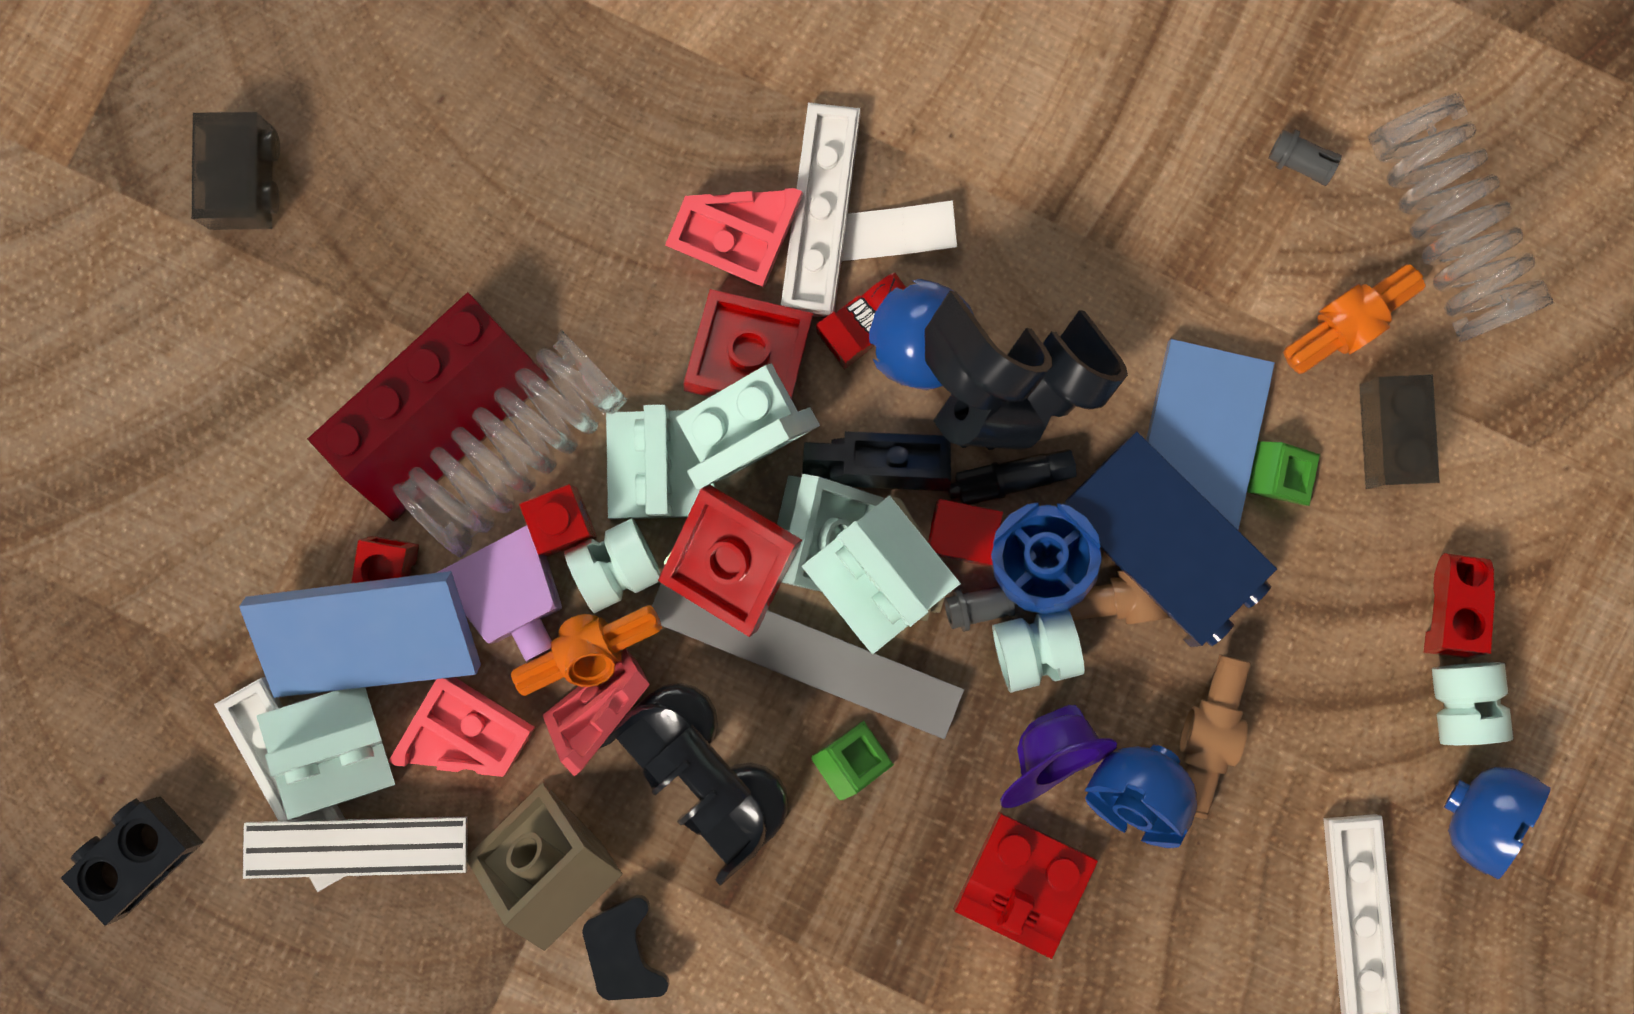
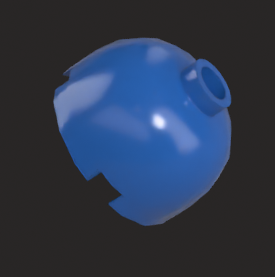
M917 279L912 281L916 284L909 285L904 290L895 288L887 294L875 312L869 331V343L876 346L878 361L873 359L876 368L887 378L904 386L931 390L943 385L937 380L925 362V328L949 291L953 290L936 282ZM961 297V299L963 300V302L966 304V306L968 307V309H969V310L971 311V313L973 314V311H972L970 305Z
M1039 503L1027 504L1009 514L996 531L991 554L995 579L1007 598L1024 610L1040 614L1064 612L1082 602L1097 582L1102 560L1099 535L1087 517L1068 505L1057 503L1056 507L1051 505L1039 506Z
M1152 745L1150 748L1135 746L1116 750L1101 762L1085 789L1088 792L1085 800L1099 817L1123 833L1126 832L1128 823L1145 832L1141 839L1142 842L1163 848H1177L1181 845L1193 823L1197 810V792L1189 774L1179 765L1180 759L1174 752L1159 745Z
M1494 767L1481 771L1470 784L1459 780L1444 805L1445 809L1453 812L1448 829L1452 846L1460 857L1475 869L1500 879L1524 845L1521 841L1529 827L1533 828L1538 820L1551 787L1528 773L1507 767Z

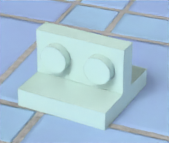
M772 363L759 368L676 416L680 427L700 461V464L687 470L697 490L741 471L820 426L810 407L797 411Z
M644 405V411L606 412L609 519L688 517L700 489H696L687 470L700 464V461L676 419V416L687 410L670 411L666 405Z
M802 474V477L788 475L777 525L802 539V542L782 583L822 592L801 566L836 539L837 535L854 521L857 522L882 502L883 497L819 476Z
M890 495L857 522L854 521L839 533L836 539L801 566L872 655L906 627H911L928 613L932 606L961 584Z
M365 687L333 691L256 716L268 753L265 755L270 775L276 780L288 820L395 785Z

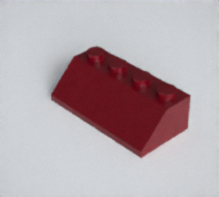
M467 292L308 437L307 440L345 481L388 518L396 522L547 383L550 378L492 315Z

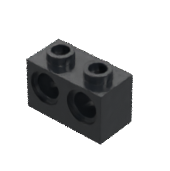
M161 796L142 802L136 798L121 808L111 819L115 827L102 839L95 836L83 844L70 858L75 865L61 877L63 882L104 926L125 918L204 843ZM145 824L152 826L157 832L158 844L155 850L147 848L142 841L141 833ZM105 862L111 864L117 871L118 881L115 888L110 887L103 880L102 868Z

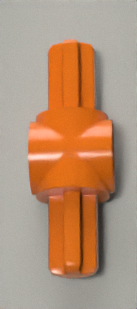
M1411 264L1403 265L1372 288L1366 284L1360 285L1359 283L1318 311L1320 313L1317 317L1319 325L1285 348L1283 353L1288 365L1298 374H1303L1337 350L1343 354L1348 353L1350 355L1390 328L1389 324L1392 321L1391 313L1424 290L1426 285L1421 272L1416 270Z
M651 605L644 606L609 624L602 617L591 614L571 617L561 625L558 632L559 637L551 641V651L513 669L511 672L512 681L517 691L524 696L562 678H565L571 684L581 687L599 685L613 675L615 670L614 664L622 660L621 650L658 633L662 629L660 618Z

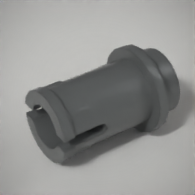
M1283 129L1268 159L1277 162L1275 167L1281 170L1286 166L1310 177L1321 185L1327 186L1339 165L1337 163L1340 162L1342 155L1328 149L1326 150L1299 137L1300 131L1296 129L1292 133Z
M1000 586L963 594L959 589L953 591V596L944 599L946 615L951 629L961 627L963 632L969 631L971 624L1006 616H1015V603L1007 598Z

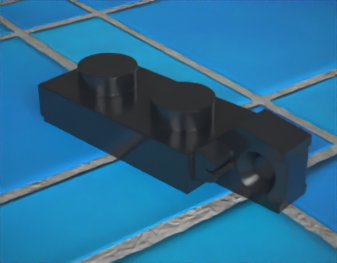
M845 431L844 438L832 439L831 443L804 442L802 472L803 474L819 476L850 487L950 491L951 442L943 435Z

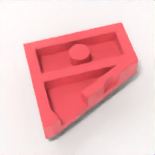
M788 188L782 191L732 192L726 195L704 194L685 196L665 246L756 285L765 287L804 193L796 188Z
M626 648L621 651L622 660L614 664V673L607 681L591 687L578 686L542 715L560 762L573 776L582 771L650 685L639 663Z
M455 677L436 679L388 762L395 766L404 767L408 764L437 766V770L452 772L467 769L481 775L504 777L511 770L536 727Z

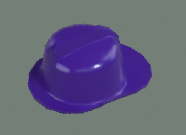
M1067 705L1037 718L1028 725L1021 735L1017 750L1022 776L1004 792L1000 799L1001 806L1012 808L1034 800L1075 772L1094 765L1113 753L1117 748L1116 740L1111 738L1099 739L1076 705Z

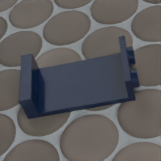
M1137 431L1127 438L1063 503L1087 517L1099 535L1100 548L1188 634L1183 640L1190 647L1203 646L1206 642L1211 647L1217 644L1234 626V623L1229 618L1243 604L1248 609L1254 606L1272 587L1266 580L1277 568Z

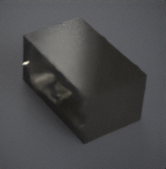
M193 113L191 219L209 230L272 229V214L278 212L280 205L279 189L276 182L273 181V161H278L280 141L277 131L259 113Z
M1433 374L1377 377L1360 384L1365 489L1413 488L1440 483Z

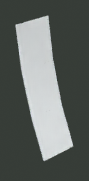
M953 200L902 208L849 213L847 215L841 261L957 247Z

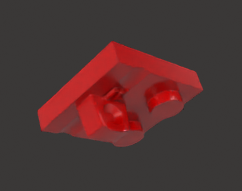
M710 289L685 375L684 391L711 397L759 368L772 363L792 400L813 313Z
M709 484L700 489L658 581L750 637L758 631L802 539Z
M998 812L953 907L954 912L1053 959L1098 860Z

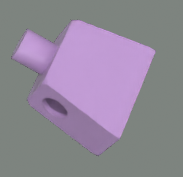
M527 525L437 572L452 571L465 615L488 644L497 643L512 635L526 662L551 650L552 640L541 619L562 609V605L547 557L538 555Z

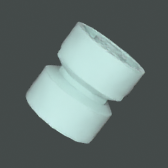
M633 518L606 530L604 541L600 543L590 538L564 551L567 565L576 585L593 613L621 601L623 590L627 588L637 593L659 582L658 579L661 575L659 567Z
M1069 609L1064 612L1051 614L1038 613L1032 624H1028L1023 618H1018L992 625L999 664L1010 693L1039 686L1042 676L1048 675L1053 681H1059L1084 674L1082 649Z
M1471 663L1432 668L1435 698L1444 703V709L1437 713L1440 744L1482 745L1513 740L1510 708L1502 705L1500 700L1508 694L1505 663Z

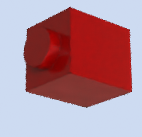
M571 484L519 504L538 555L548 557L574 547L590 538H597L579 489Z
M939 499L935 503L928 543L939 557L991 566L993 565L991 558L996 531L1001 526L1003 512Z

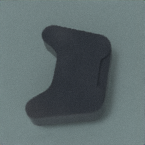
M635 895L590 917L582 930L596 990L603 999L608 1001L661 997L667 992L670 984L669 978L665 973L648 966L642 957L637 937V928L650 908L649 900L643 895Z

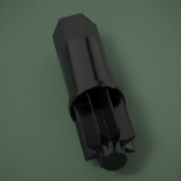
M1070 449L1049 454L1043 453L1001 464L993 462L991 465L957 472L955 476L956 482L951 483L950 491H948L950 499L960 498L962 503L967 505L996 498L1002 499L1007 494L1077 477L1076 463Z

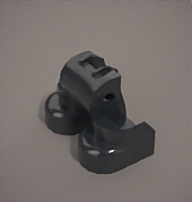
M949 291L925 328V362L937 380L951 393V396L933 421L949 442L957 444L961 448L968 446L986 447L988 450L995 448L1015 450L1031 448L1041 439L1051 416H1066L1076 406L1088 410L1102 408L1128 376L1127 367L1122 358L1083 310L1077 312L1061 336L1057 332L1051 331L1043 343L1032 329L1025 328L1007 355L989 338L956 291Z
M684 683L664 685L650 693L629 711L600 748L611 744L617 739L642 767L643 774L651 786V792L654 796L677 776L682 779L699 801L682 815L677 822L680 825H685L697 835H701L727 864L718 872L715 879L721 886L755 857L758 851L782 827L788 809L787 791L779 776L766 766L755 763L736 764L730 768L715 751L711 743L714 741L718 727L717 714L714 705L705 693L695 686Z

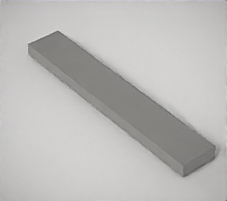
M662 583L652 605L660 618L661 625L944 740L964 692V689L878 654L874 653L872 655L868 650L768 610L758 631L748 637Z

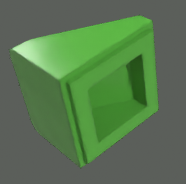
M1258 441L1247 492L1258 496L1310 506L1320 454L1283 442Z
M864 721L828 744L811 758L839 800H844L857 794L894 765Z

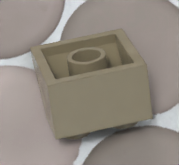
M543 783L467 856L468 864L504 926L543 951L552 945L623 875L602 842Z

